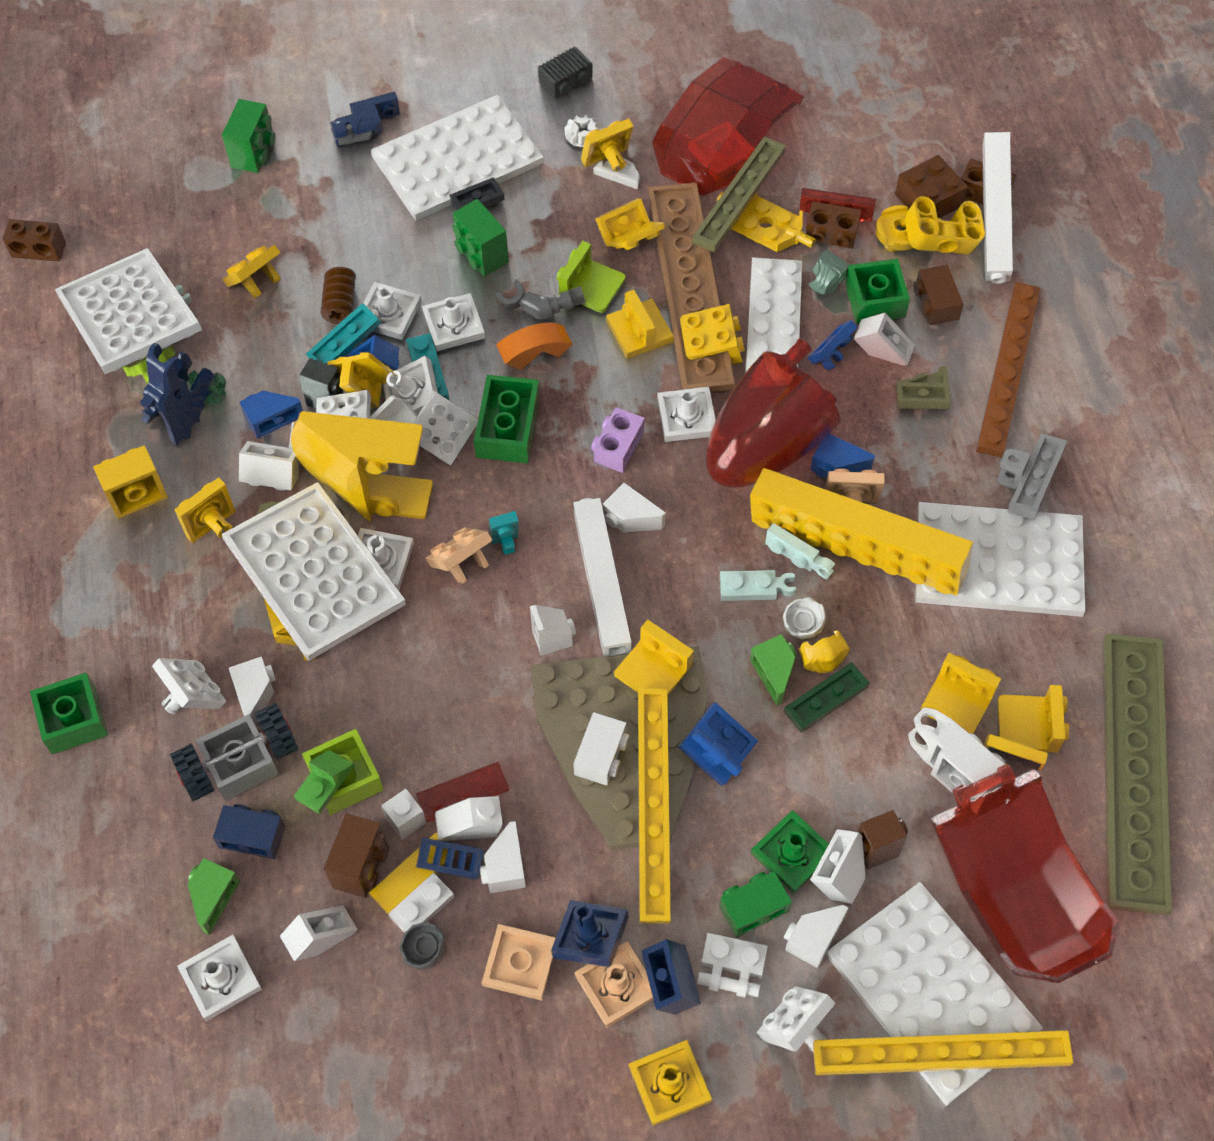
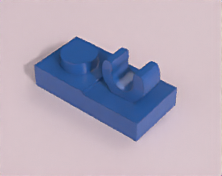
M849 320L839 325L808 357L810 362L816 364L822 361L823 367L826 370L834 369L836 366L832 363L831 357L836 362L844 358L842 353L835 349L838 346H845L852 340L851 334L858 328L855 323Z

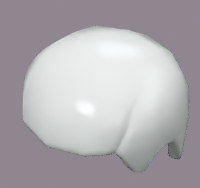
M810 597L794 600L787 605L783 614L785 629L795 638L801 640L813 639L822 632L826 624V613L823 605Z

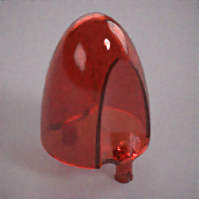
M798 338L796 343L785 354L771 351L763 352L742 376L725 401L713 425L706 450L708 473L713 481L719 485L736 488L756 484L763 468L780 473L814 449L839 425L840 415L834 404L837 401L836 397L830 391L824 390L815 379L797 367V364L812 350L805 340Z

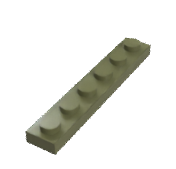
M765 136L695 232L692 243L715 253L784 155L786 145Z

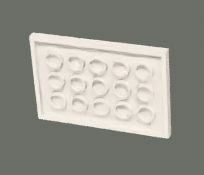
M498 95L371 149L373 159L415 221L451 206L452 203L449 195L492 177L500 184L544 164V157Z
M148 248L55 289L59 299L105 374L117 371L129 363L145 358L153 343H158L161 349H165L171 344L184 338H189L202 330L198 320Z
M318 482L222 534L223 540L308 661L406 605L404 597Z
M926 502L918 503L917 522L973 541L969 570L957 596L940 593L935 588L925 584H916L915 603L1083 617L1085 613L1082 515L1038 512L1035 520L1010 513L1008 509Z
M921 882L826 951L825 955L891 1037L1041 1032L1043 1029L1040 1023ZM993 1069L919 1071V1073L947 1106Z

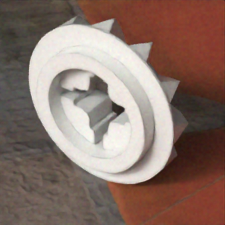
M576 115L574 120H568V124L565 126V137L572 145L583 147L585 136L592 130H601L602 125L600 122H597L595 117L588 118L585 115L584 118H580ZM588 127V131L583 130L582 132H579V128L585 129Z

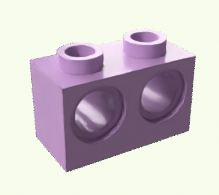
M615 407L611 416H606L601 435L596 436L593 440L591 450L594 451V462L623 473L644 434L645 418Z

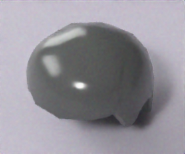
M426 922L412 925L404 933L399 947L404 963L419 970L434 968L443 960L446 954V939L436 925Z

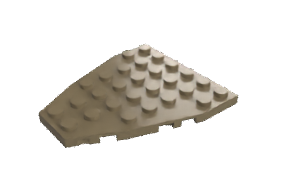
M699 646L689 647L694 650L693 666L667 697L669 843L681 814L685 797L691 786L695 762L683 753L678 746L703 716L707 704V692ZM628 654L531 665L537 722L559 762L560 769L575 799L588 813L591 822L602 833L605 842L611 850L639 847L638 692L614 676V671ZM593 712L626 722V734L630 735L625 752L620 750L617 760L621 761L616 777H610L608 785L574 775L573 764Z

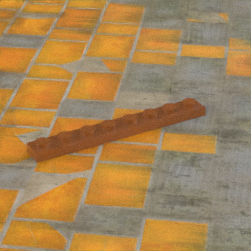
M1015 282L976 452L1000 458L1003 457L1040 287Z

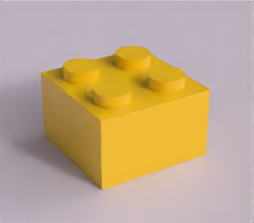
M145 445L130 449L122 455L106 459L100 464L93 466L117 519L168 498Z

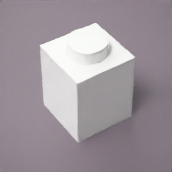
M404 789L381 805L386 820L401 840L426 824L423 810L407 789Z

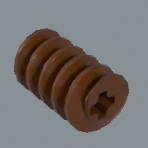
M334 267L327 270L324 274L321 315L332 324L338 325L353 312L356 274L350 268Z

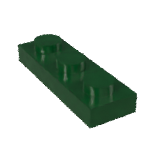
M851 662L785 706L784 713L802 733L869 688L870 682Z

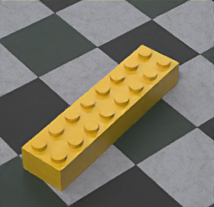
M763 468L750 493L752 522L763 529L770 528L774 523L805 541L810 546H820L831 550L838 556H847L856 559L863 565H872L883 569V571L890 575H900L908 578L915 584H925L933 587L943 594L957 596L968 573L973 541Z

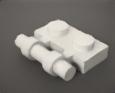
M707 933L701 966L710 967L713 970L712 974L699 972L697 984L709 986V990L718 992V989L736 992V996L745 998L746 995L758 997L760 985L749 983L748 981L749 976L762 978L768 946ZM722 970L740 974L739 980L722 977Z

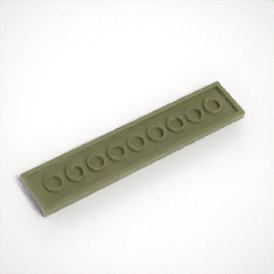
M1106 633L1103 638L1107 909L1170 915L1172 912L1163 639Z

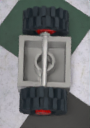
M276 703L254 713L263 733L258 732L250 714L195 740L205 759L202 762L192 743L170 754L179 779L193 802L215 791L206 771L211 772L225 801L279 775L265 746L267 741L277 760L299 749L292 736V731Z

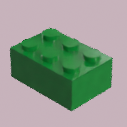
M487 374L474 436L476 458L529 463L540 401L539 380Z

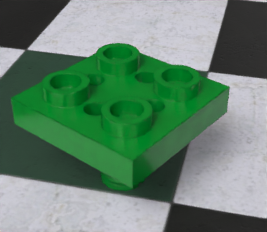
M792 810L751 849V854L770 872L775 871L780 882L795 894L812 877L829 843ZM781 860L780 862L785 864V866H781L778 861Z

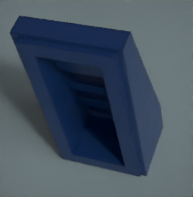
M422 838L415 868L476 880L479 876L484 850ZM430 846L436 847L432 864L427 863ZM447 849L445 865L440 866L442 850ZM455 851L460 852L457 868H452ZM467 854L472 855L469 871L464 870Z

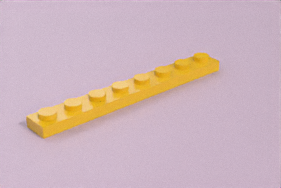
M638 688L640 923H670L667 688Z
M1068 1031L813 1041L815 1075L1071 1066L1073 1064Z

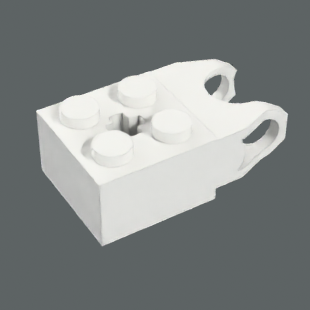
M923 708L914 717L916 727L908 734L910 745L933 768L931 775L976 813L999 789L1009 767L1001 756L991 753L985 748L976 735L968 733L951 718L939 711ZM924 716L934 717L937 721L936 729L932 726L921 724V718ZM916 733H919L925 740L926 745L919 744L916 741Z

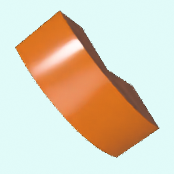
M540 323L524 327L506 336L496 344L504 363L520 370L524 369L542 351L560 357L573 345L564 325L557 323Z

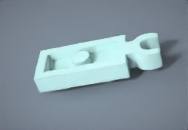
M774 523L767 530L765 544L774 553L786 556L799 568H805L810 572L815 570L818 575L827 580L834 572L832 568L835 566V563L828 558L821 557L819 551Z
M775 570L720 571L721 601L776 600L777 593H781L784 596H794L796 592V587L785 585L787 582H794L795 574L785 573L781 577H776Z

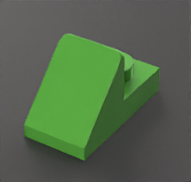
M330 750L310 760L308 765L311 773L294 795L298 802L319 814L322 813L354 768L353 763Z

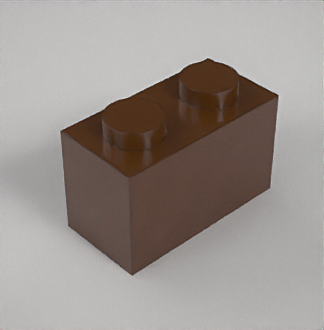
M943 265L919 270L917 279L913 283L915 295L920 297L922 314L927 316L930 325L959 320L964 304L949 266Z
M894 810L860 823L858 832L862 835L864 865L868 870L895 859L901 853L907 838L908 829L904 820L901 817L898 818Z

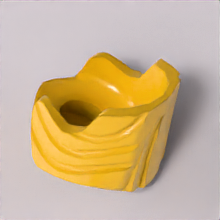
M839 630L834 631L835 635L822 638L814 645H810L807 641L801 644V647L798 649L804 663V669L817 673H829L843 662L850 652V647Z

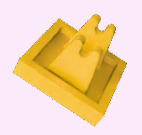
M275 244L268 248L265 245L256 248L245 256L247 261L244 259L226 270L228 275L222 280L227 287L241 282L254 298L259 297L262 293L250 275L261 268L273 284L279 282L281 278L270 260L279 255L280 251Z

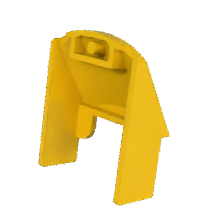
M302 411L299 414L291 434L292 449L300 464L318 481L369 522H371L373 513L383 517L392 515L418 519L426 518L433 487L432 480L381 474L388 470L389 463L416 464L423 433V426L421 424Z

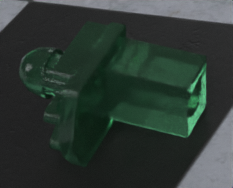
M195 370L188 374L190 377L187 381L189 389L198 376ZM218 372L213 374L215 379L208 387L212 393L205 399L204 406L210 403L218 405L221 402V396L226 394L224 391L226 379Z

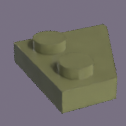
M947 366L939 367L938 372L928 376L924 372L916 375L914 378H907L896 383L897 408L950 409L951 396Z

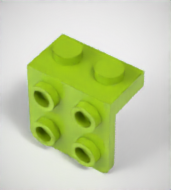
M582 240L578 248L572 250L565 267L562 266L559 269L556 279L559 285V295L561 292L581 286L586 303L581 305L603 313L624 284L625 275L593 261L591 244Z

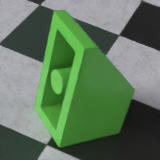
M782 634L752 647L750 655L752 665L777 706L783 702L796 657L791 642H786Z
M203 858L199 866L196 865L190 872L188 888L197 922L203 932L210 935L240 881L235 872Z

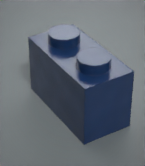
M234 804L233 807L223 805L213 840L220 849L276 859L285 824L281 816L271 810L265 809L262 812H257L242 804Z
M666 939L641 950L656 1010L676 1015L701 1004L686 945Z

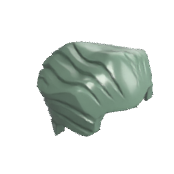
M826 249L813 268L816 279L809 283L810 287L820 294L834 293L839 284L846 278L848 263Z

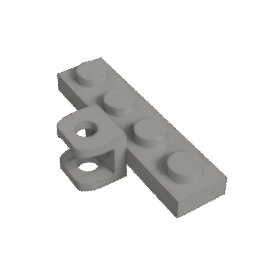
M1041 433L1032 456L1030 453L1016 449H1007L1000 462L1002 469L997 481L1004 486L1016 489L1009 504L1008 512L1035 520L1066 449V440ZM1015 458L1018 460V462L1013 463L1010 462L1009 459ZM1006 474H1013L1015 477L1008 478Z

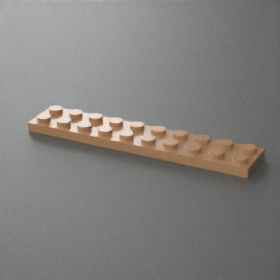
M697 182L648 187L653 222H664L666 226L660 230V235L656 237L682 390L709 387L710 392L734 390L735 382L728 351L690 360L687 358L680 323L681 316L720 306L710 251L692 243L693 235L704 221Z

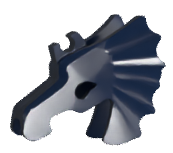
M153 343L146 357L149 382L144 388L143 399L140 401V405L145 408L142 410L143 417L141 420L148 424L155 418L162 416L170 441L178 446L182 439L191 438L192 426L200 422L199 417L205 408L204 401L212 393L208 387L215 377L211 370L202 368L193 385L188 390L187 381L190 379L188 370L193 363L189 355L180 352L178 357H172L166 362H160L158 358L162 354L161 346L158 343Z

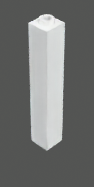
M1010 132L985 133L983 139L985 281H991L995 284L1010 281L1013 272Z
M584 498L578 502H573L574 518L603 657L629 654L631 652V638L601 499Z

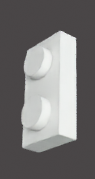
M433 873L389 913V917L405 933L412 925L423 922L427 923L454 898V893Z

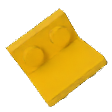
M647 619L641 627L640 641L614 671V676L636 692H638V688H667L668 697L693 666L694 650Z

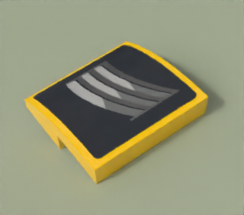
M988 734L983 744L991 753L998 754L1003 760L1036 771L1042 770L1048 756L1046 752L992 734Z

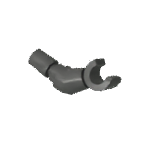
M515 279L513 284L518 291L515 297L508 299L504 297L502 291H496L498 300L505 308L517 309L521 306L522 310L540 320L554 318V314L561 312L560 309L565 308V310L574 308V306L586 303L581 286L561 292L558 297L556 295L548 297V295L541 296L532 292L526 294L522 284Z

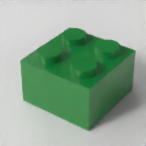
M238 99L222 133L231 168L258 173L262 164L266 163L269 148L274 145L276 139L271 125V115L268 113L266 104Z
M478 199L452 213L454 221L452 228L456 237L454 241L455 247L460 254L464 253L468 257L473 269H478L485 277L509 263L506 230Z
M898 259L848 265L845 286L856 324H860L861 319L886 313L891 320L906 318L910 297Z
M87 672L30 691L42 742L52 755L108 736L96 687Z

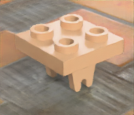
M462 528L452 535L454 539L445 544L443 542L430 550L432 554L425 559L432 568L444 571L450 570L456 581L464 584L467 579L458 565L472 555L480 568L483 567L485 569L489 566L481 551L482 547L493 541L487 531Z

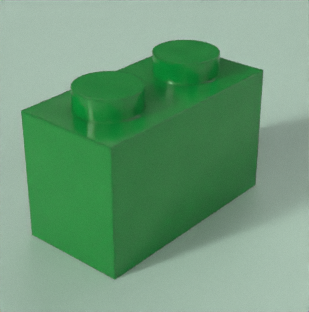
M775 871L767 875L765 872H761L753 876L749 880L750 883L740 888L738 885L732 886L722 893L723 896L720 898L719 907L736 938L790 912L792 901Z

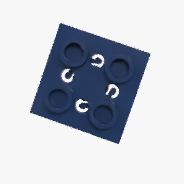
M570 900L551 949L553 958L610 967L629 919L627 909Z

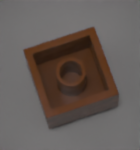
M938 154L899 174L895 195L908 209H910L918 197H928L935 204L937 218H941L957 210L965 202L968 186Z
M348 813L345 814L324 866V871L333 889L366 898L369 889L373 890L378 880L377 868L380 862L383 863L386 860L389 851V845H387L380 823Z

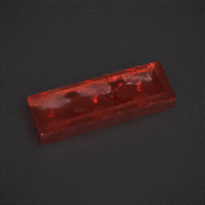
M802 188L799 211L810 213L813 201L861 210L859 221L872 222L876 199Z
M497 761L418 792L416 796L423 810L426 822L429 823L436 820L435 812L468 798L500 795L509 791V786Z

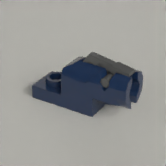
M396 92L349 103L351 115L343 116L330 122L336 145L338 147L358 141L370 140L372 135L382 133L381 120L400 115Z

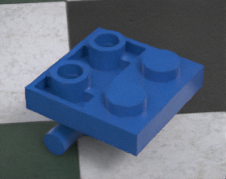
M715 702L711 704L678 748L722 786L726 784L732 775L737 776L741 772L743 767L740 764L758 740Z

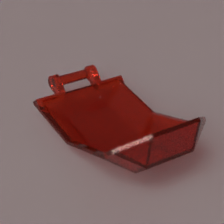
M722 57L690 83L660 124L652 140V145L661 175L679 184L697 182L698 193L702 196L728 187L773 124L796 104L800 105L804 96L790 89L788 84L780 83L756 71L751 66Z
M1005 764L998 767L997 772L965 787L960 785L954 788L953 795L957 806L932 817L931 823L963 897L998 956L1012 974L1060 983L1112 957L1120 919L1105 904L1067 844L1043 788L1042 776L1033 769L1015 778L1012 768ZM1001 783L1000 787L995 788L979 797L970 800L971 797Z

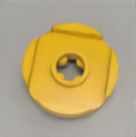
M896 205L888 207L877 219L876 236L884 244L885 249L890 252L913 249L908 241L907 230L901 231L896 229L897 225H900L901 228H906L905 215L908 212L907 206Z

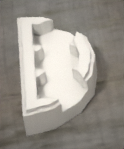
M624 159L627 163L626 167L622 170L617 167L618 172H613L609 161L604 163L601 161L594 167V174L638 189L640 183V175L634 163L627 159Z

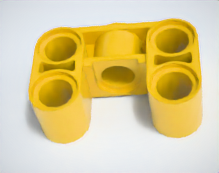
M921 196L915 200L905 215L908 241L916 250L969 255L985 237L981 210L977 204L971 201L963 202L950 221H942L940 218H937L934 202L928 197Z

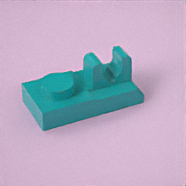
M516 511L489 518V535L493 540L491 541L492 545L500 543L504 555L514 553L515 544L513 539L518 537L519 520Z

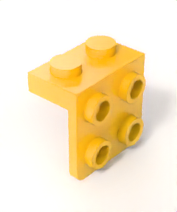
M637 198L595 218L605 245L616 247V249H632L639 245V240L645 237L647 240L660 235V230L666 227L664 222H651L649 220L641 198Z
M730 304L681 316L680 323L688 359L693 360L728 351L732 365L743 363L741 352H745L742 336H737V331H741L738 315L733 316Z
M948 653L937 679L921 706V710L923 708L935 709L951 718L968 733L974 734L998 688L1001 678L997 677L989 669L979 668L971 664L963 656Z
M1050 685L1044 697L1004 694L999 696L997 701L999 737L1043 752L1058 753L1063 742L1069 738V724L1064 723V714L1067 712L1068 701L1067 697L1063 696L1062 685Z

